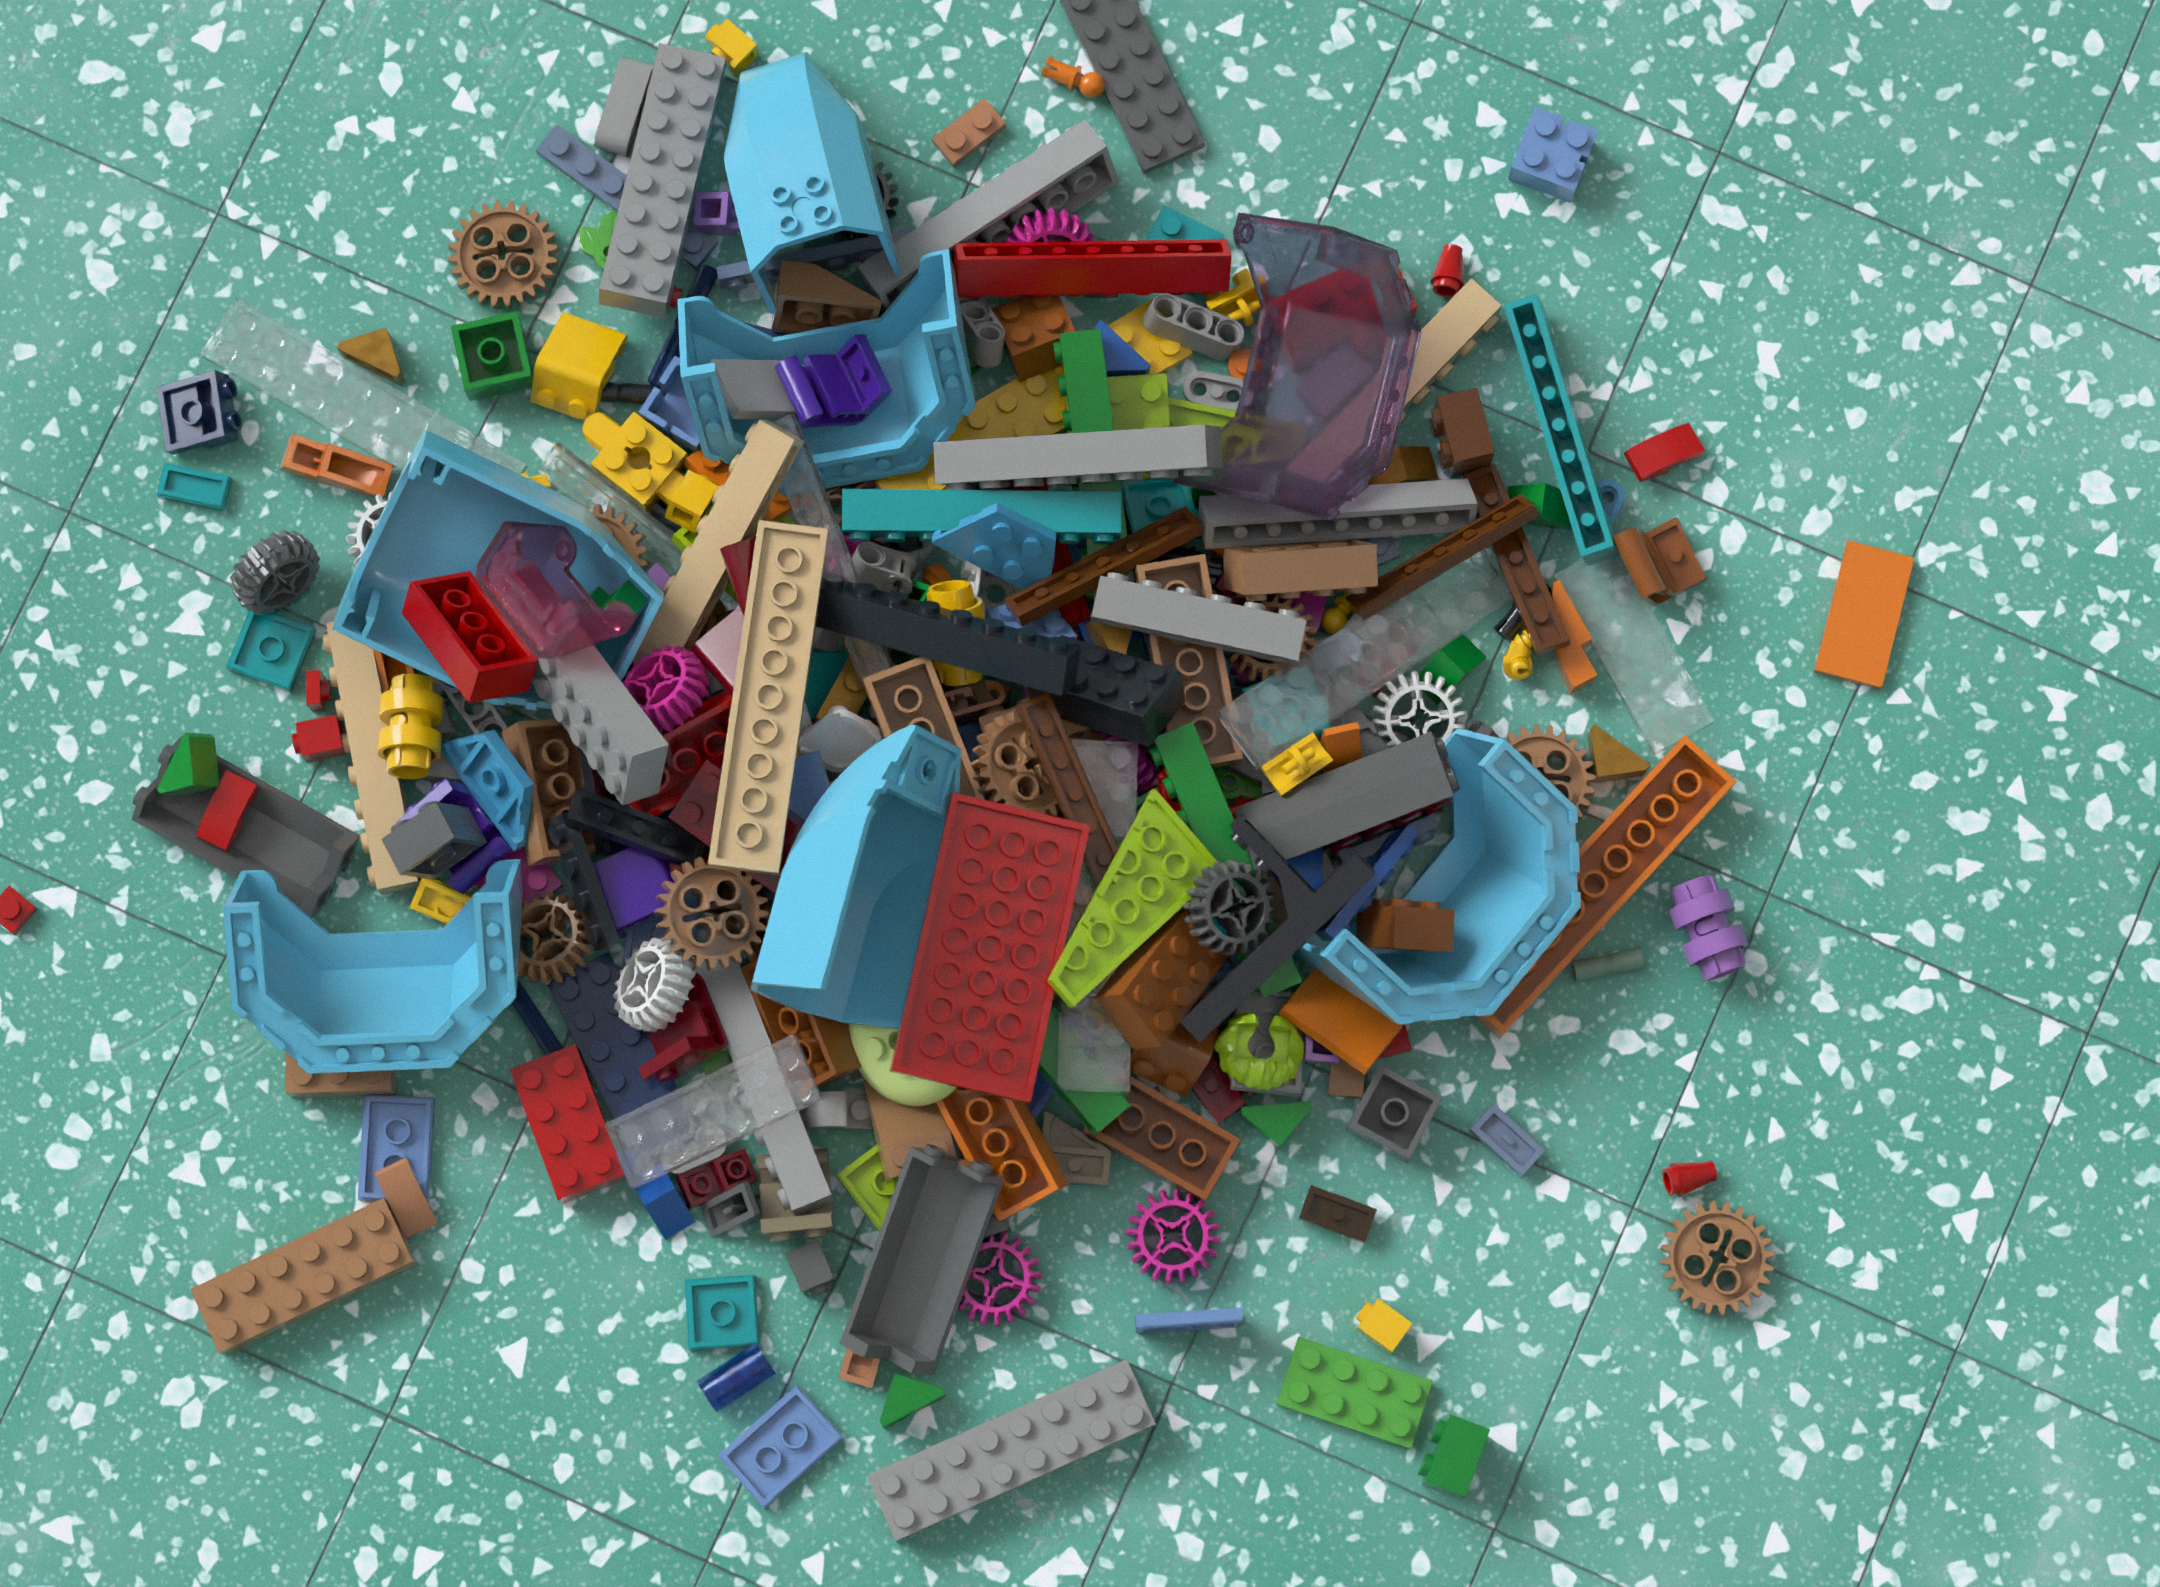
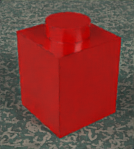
M336 714L295 723L297 733L292 734L295 753L301 754L306 762L346 755L341 736L343 733L342 723Z

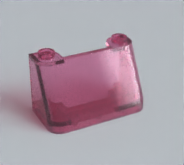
M504 521L477 564L476 579L479 586L535 656L542 659H555L624 635L630 629L637 615L625 602L612 601L606 605L604 610L600 609L569 571L577 555V545L572 535L564 526Z

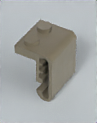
M828 1148L814 1149L832 1193ZM770 1154L757 1155L762 1211L760 1224L761 1234L764 1238H770V1242H783L791 1240V1236L805 1235L806 1239L826 1237L828 1232H835L833 1203L801 1216H795L791 1208L784 1210L777 1193L778 1190L783 1189L779 1177L772 1179L764 1160L771 1156Z

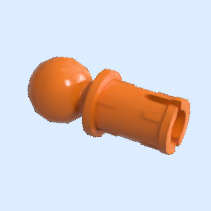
M1049 56L1045 64H1048V67L1057 71L1045 66L1042 69V77H1047L1068 86L1069 91H1073L1075 86H1078L1082 95L1087 98H1097L1105 89V81L1099 73L1088 72L1082 74V66L1080 65L1073 67Z

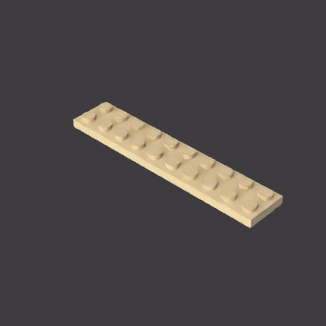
M758 520L708 860L709 866L773 875L780 874L829 530L826 528Z

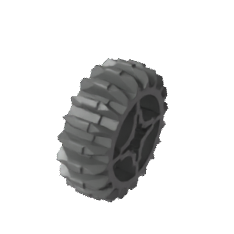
M283 530L278 535L274 532L271 533L266 540L261 538L260 542L254 547L250 546V551L240 556L242 561L235 564L233 567L235 572L230 576L232 581L230 587L237 601L242 607L252 611L255 615L260 613L268 615L272 610L279 612L285 605L290 607L293 600L296 598L300 599V595L310 589L309 583L317 579L315 573L320 569L318 565L320 558L317 555V551L313 548V544L295 530L291 532Z
M1227 860L1225 863L1223 861H1216L1212 864V868H1202V877L1195 876L1191 879L1196 888L1185 891L1188 896L1192 897L1191 902H1186L1182 905L1185 909H1190L1191 915L1187 916L1184 921L1186 923H1194L1189 933L1192 936H1200L1198 944L1204 947L1209 946V951L1212 953L1222 952L1226 956H1232L1235 952L1236 954H1245L1247 947H1258L1257 938L1265 939L1268 937L1264 926L1271 927L1275 924L1268 918L1269 913H1274L1277 910L1274 906H1269V900H1272L1276 895L1273 892L1265 891L1270 882L1267 879L1260 880L1262 871L1251 869V864L1247 862H1240L1238 864L1236 860ZM1232 880L1236 881L1243 887L1247 894V897H1242L1240 895L1237 886L1233 885ZM1213 893H1214L1213 901H1212V903L1210 904L1212 895H1213ZM1233 903H1239L1238 905L1232 906L1231 909H1228V907H1230ZM1213 918H1217L1220 921L1222 928L1226 929L1228 936L1217 929L1213 923Z

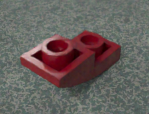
M745 1148L716 1158L706 1165L678 1174L676 1177L688 1210L700 1206L743 1182L748 1181L750 1184L758 1181Z

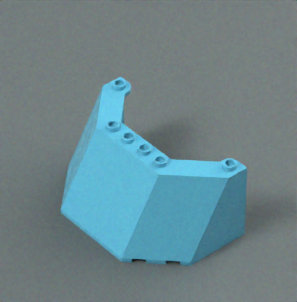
M949 249L930 252L922 256L918 262V273L880 318L778 337H771L717 310L714 303L704 296L678 299L681 380L703 456L714 462L721 460L730 465L737 454H741L747 444L745 437L750 427L754 423L757 424L759 420L770 421L804 441L778 490L779 493L785 496L919 472L929 462V456L934 451L933 442L947 441L957 429L956 424L964 415L968 416L976 407L956 278ZM865 334L892 389V393L864 421L856 425L804 428L799 420L733 419L726 404L715 362H708L710 359L783 360L796 355L801 366H805L803 360L807 355L836 354L854 335Z
M1456 728L1444 743L1449 755L1446 759L1450 768L1452 767L1460 787L1455 793L1456 797L1452 798L1453 802L1451 803L1452 836L1400 898L1419 902H1441V909L1455 910L1453 952L1367 948L1356 938L1357 923H1352L1350 930L1342 928L1331 941H1323L1314 933L1294 952L1305 963L1396 1024H1410L1426 1020L1458 1019L1474 1015H1493L1581 908V892L1578 891L1577 873L1580 872L1579 843L1576 842L1575 823H1578V808L1505 739Z
M521 859L499 860L493 863L487 871L484 885L474 893L471 899L443 929L330 934L278 890L277 881L272 874L264 870L241 871L223 905L231 1009L241 1018L245 1017L259 1029V1033L278 1049L284 1050L297 1061V1065L308 1074L450 1068L470 1044L477 1040L500 1012L507 1008L517 996L523 899Z

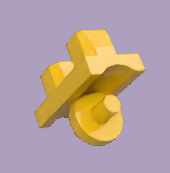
M1245 268L1234 274L1232 281L1235 287L1230 289L1229 292H1218L1213 295L1205 294L1207 309L1236 321L1242 319L1248 327L1254 324L1252 313L1262 309L1261 304L1269 299L1264 288L1265 282L1260 274L1254 277Z
M1312 732L1263 765L1261 770L1280 797H1282L1332 763L1333 759Z

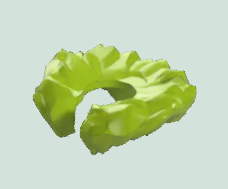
M1238 1013L1228 1021V1026L1219 1034L1214 1046L1215 1051L1219 1052L1222 1072H1227L1231 1079L1236 1078L1238 1083H1244L1247 1088L1254 1087L1257 1090L1265 1089L1269 1091L1272 1087H1280L1282 1083L1288 1084L1290 1079L1296 1077L1298 1066L1301 1065L1304 1056V1043L1297 1033V1028L1284 1017L1274 1016L1268 1031L1274 1042V1052L1267 1059L1255 1058L1248 1049V1041L1259 1024L1258 1018L1254 1013Z

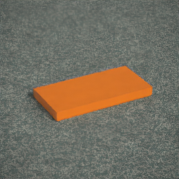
M1849 540L1846 542L1814 668L1815 673L1881 690L1914 557Z

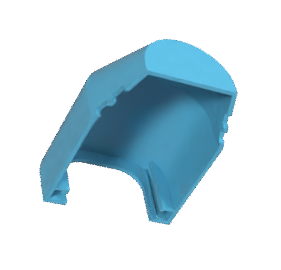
M425 430L411 453L361 554L340 602L332 630L456 687L401 613L410 581L471 571L488 593L492 569L529 558L568 611L598 586L610 595L627 580L648 599L634 617L619 628L603 635L589 638L620 681H622L664 600V592L585 505L433 432ZM532 682L528 692L484 700L490 704L501 706L509 703L526 706L525 709L536 710V707L551 709L546 701L538 696Z

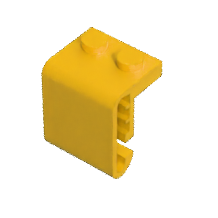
M563 312L537 357L530 402L583 421L591 414L599 412L602 391L615 369V357L621 358L624 352L628 334Z

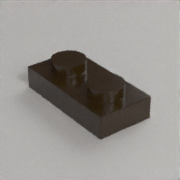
M1311 1185L1299 1220L1365 1243L1377 1209Z

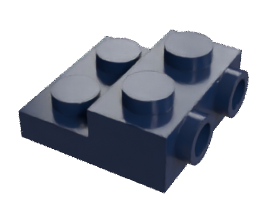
M213 370L156 387L166 453L174 455L202 446L210 449L239 440L237 431L242 429V419L239 413L234 410L233 398L237 396V386L234 380L229 378L228 374Z

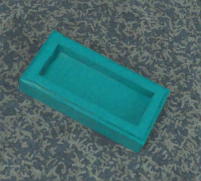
M164 463L156 496L161 499L225 511L232 478L227 475Z

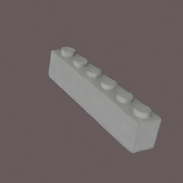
M1109 572L1107 577L1100 576L1090 622L1296 665L1299 660L1307 620L1299 618L1300 613L1286 609H1279V613L1265 611L1266 606L1254 602H1245L1244 606L1231 604V598L1212 594L1210 599L1196 596L1197 591L1183 587H1177L1176 592L1162 589L1163 584L1151 580H1142V584L1128 582V576L1119 573Z

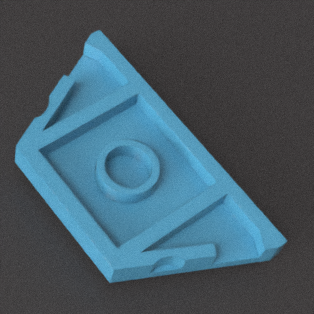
M995 503L984 508L979 514L969 515L959 520V526L944 533L941 529L935 531L932 535V544L1021 589H1025L1051 575L1056 532L999 503Z
M495 730L442 743L441 753L512 850L515 852L524 848L527 842L534 783L510 752L507 745L501 740Z

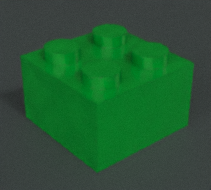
M518 311L451 326L463 387L469 401L532 387L534 374L523 324Z
M1449 1414L1444 1421L1439 1419L1430 1439L1431 1442L1436 1443L1432 1454L1427 1453L1424 1456L1418 1475L1424 1477L1421 1485L1460 1500L1465 1498L1490 1429Z

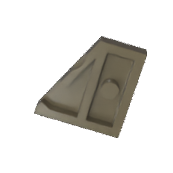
M1045 1112L1043 1136L1068 1183L1108 1187L1111 1150L1058 1119L1054 1114Z

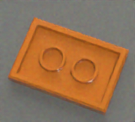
M1316 969L1309 974L1279 1013L1280 1016L1364 1075L1404 1025L1396 1024Z

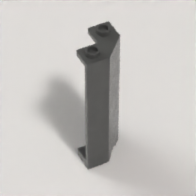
M1429 732L1305 780L1282 797H1280L1278 792H1274L1235 808L1237 817L1242 813L1286 860H1289L1444 799H1452L1456 797L1453 789L1458 788L1459 785L1452 767L1445 769L1443 758L1449 755L1442 737L1435 739L1434 734ZM1248 847L1247 850L1249 852L1254 868L1264 872L1255 863V859L1258 857V855L1250 847Z
M183 736L172 746L166 745L158 758L161 766L157 778L147 788L142 786L133 799V805L136 807L132 820L236 879L241 871L264 870L269 872L276 879L278 890L313 918L327 903L333 893V890L330 888L338 877L339 872H345L349 866L360 835L216 755L219 783L226 770L257 784L259 788L242 818L244 824L228 852H225L196 837L204 813L217 787L188 795L160 794L156 790Z
M926 1144L925 1148H909L840 1341L841 1345L863 1358L887 1359L911 1374L934 1375L1005 1179L992 1172L994 1168L992 1165L980 1160L970 1162L946 1154V1150L932 1144Z

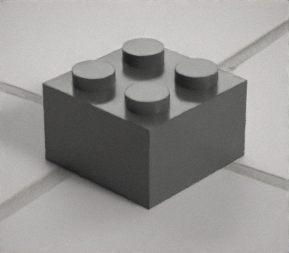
M431 801L421 806L416 816L410 820L396 823L391 828L392 832L382 838L400 875L432 880L487 843L469 807Z
M1380 1064L1346 1131L1408 1164L1443 1097Z

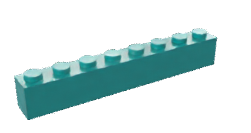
M1537 294L1505 304L1506 314L1581 558L1588 566L1620 556L1613 540L1615 536L1544 305Z
M842 489L843 536H849V540L854 542L870 541V536L884 537V541L904 542L905 537H919L920 542L932 543V535L935 531L939 529L943 533L959 526V520L969 515L979 514L984 508L999 503L1056 532L1058 543L1076 544L1079 543V538L1093 539L1095 544H1112L1114 539L1121 538V491Z

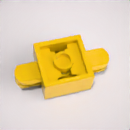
M634 411L622 426L604 413L597 412L587 417L582 429L584 437L591 446L599 451V454L590 463L594 474L646 514L651 511L660 499L669 505L670 499L685 476L682 472L686 468L684 463L686 457H688L687 452Z

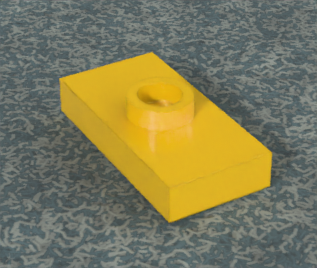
M421 878L410 909L447 924L473 895L467 892L461 894L452 886L436 879Z

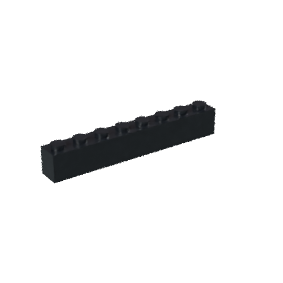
M827 574L822 577L815 627L1059 696H1063L1076 685L1081 646L1069 643V640L1066 638L1042 636L1037 634L1034 629L1026 627H1010L999 619L974 617L967 610H949L940 607V604L934 601L910 599L907 594L902 592L881 591L870 583L856 584L846 581L841 575Z

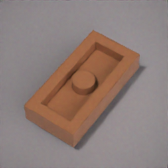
M984 98L933 137L932 143L954 168L1005 129L1006 123Z

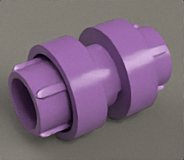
M1711 875L1701 876L1674 887L1671 895L1675 907L1669 910V914L1675 930L1682 931L1687 929L1691 939L1690 942L1682 946L1689 966H1699L1702 977L1706 981L1729 975L1744 968L1746 960L1742 949L1749 944L1742 925L1730 926L1726 914L1735 910L1728 889L1719 890L1714 877Z

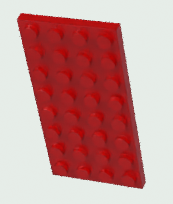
M951 793L890 1072L1024 1103L1031 1102L1055 991L1047 980L1064 950L1090 825L963 794Z

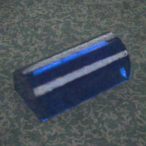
M757 1343L699 1379L697 1383L717 1413L774 1376L776 1372Z

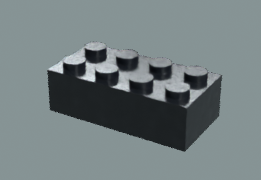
M1061 635L1060 637L1068 639L1069 643L1081 646L1076 685L1063 696L1050 693L1060 718L1150 747L1186 702L1180 671ZM1027 687L1029 700L1046 693L1045 691Z

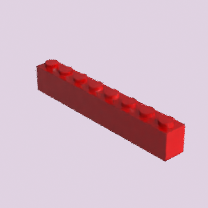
M1227 239L955 243L954 273L958 296L971 299L981 296L1011 298L1015 295L1047 297L1049 295L1061 294L1071 297H1079L1083 294L1114 296L1122 293H1134L1139 296H1146L1151 293L1182 295L1185 292H1201L1213 295L1218 292H1229L1232 255Z

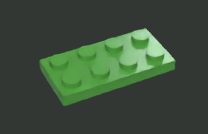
M1298 1337L1276 1405L1411 1449L1433 1381Z

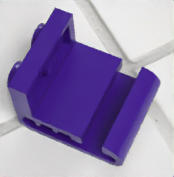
M865 334L854 335L836 354L807 355L803 360L805 366H801L796 355L781 360L775 366L778 377L804 428L859 424L892 393V389Z
M445 779L434 784L430 789V793L420 802L409 806L405 810V815L396 823L410 820L419 813L418 809L431 801L469 807L487 843L449 869L452 875L447 881L455 890L464 894L487 874L489 867L493 863L504 860L513 850L466 785Z
M631 847L593 864L619 939L626 937L624 930L657 916L654 910L664 907V903L658 901L656 896L668 893L661 884L665 881L674 883L666 860Z

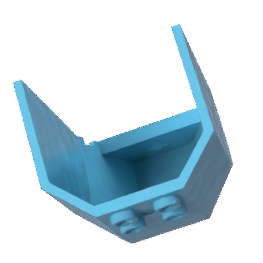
M808 52L742 71L739 77L724 152V163L750 272L770 313H777V308L766 268V263L779 249L835 232L847 230L878 235L895 276L902 275L866 133L857 113L842 97Z
M910 725L872 746L847 767L832 783L806 819L788 855L777 887L752 980L751 991L796 1011L845 1024L899 1029L950 795L952 792L959 794L961 748L917 725Z

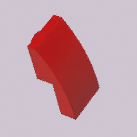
M1686 423L1633 446L1625 451L1624 456L1639 482L1667 474L1672 466L1700 458L1705 449L1691 425Z
M226 770L219 783V787L216 788L204 813L196 837L228 852L244 824L242 818L259 790L257 784Z

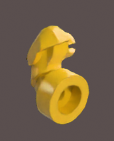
M1526 629L1522 631L1521 637L1518 634L1516 635L1515 639L1511 642L1508 652L1503 657L1502 666L1504 673L1513 680L1525 679L1533 673V662L1530 656V648L1533 645Z

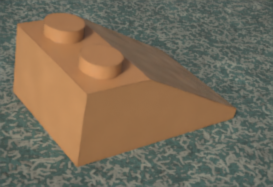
M781 260L774 293L777 313L772 314L771 332L794 334L878 318L881 300L816 264L805 263L800 260Z
M866 1080L863 1081L886 1184L898 1181L910 1147L925 1148L926 1144H932L946 1150V1154L956 1157L950 1128L936 1102L925 1106H908L896 1103L874 1090Z

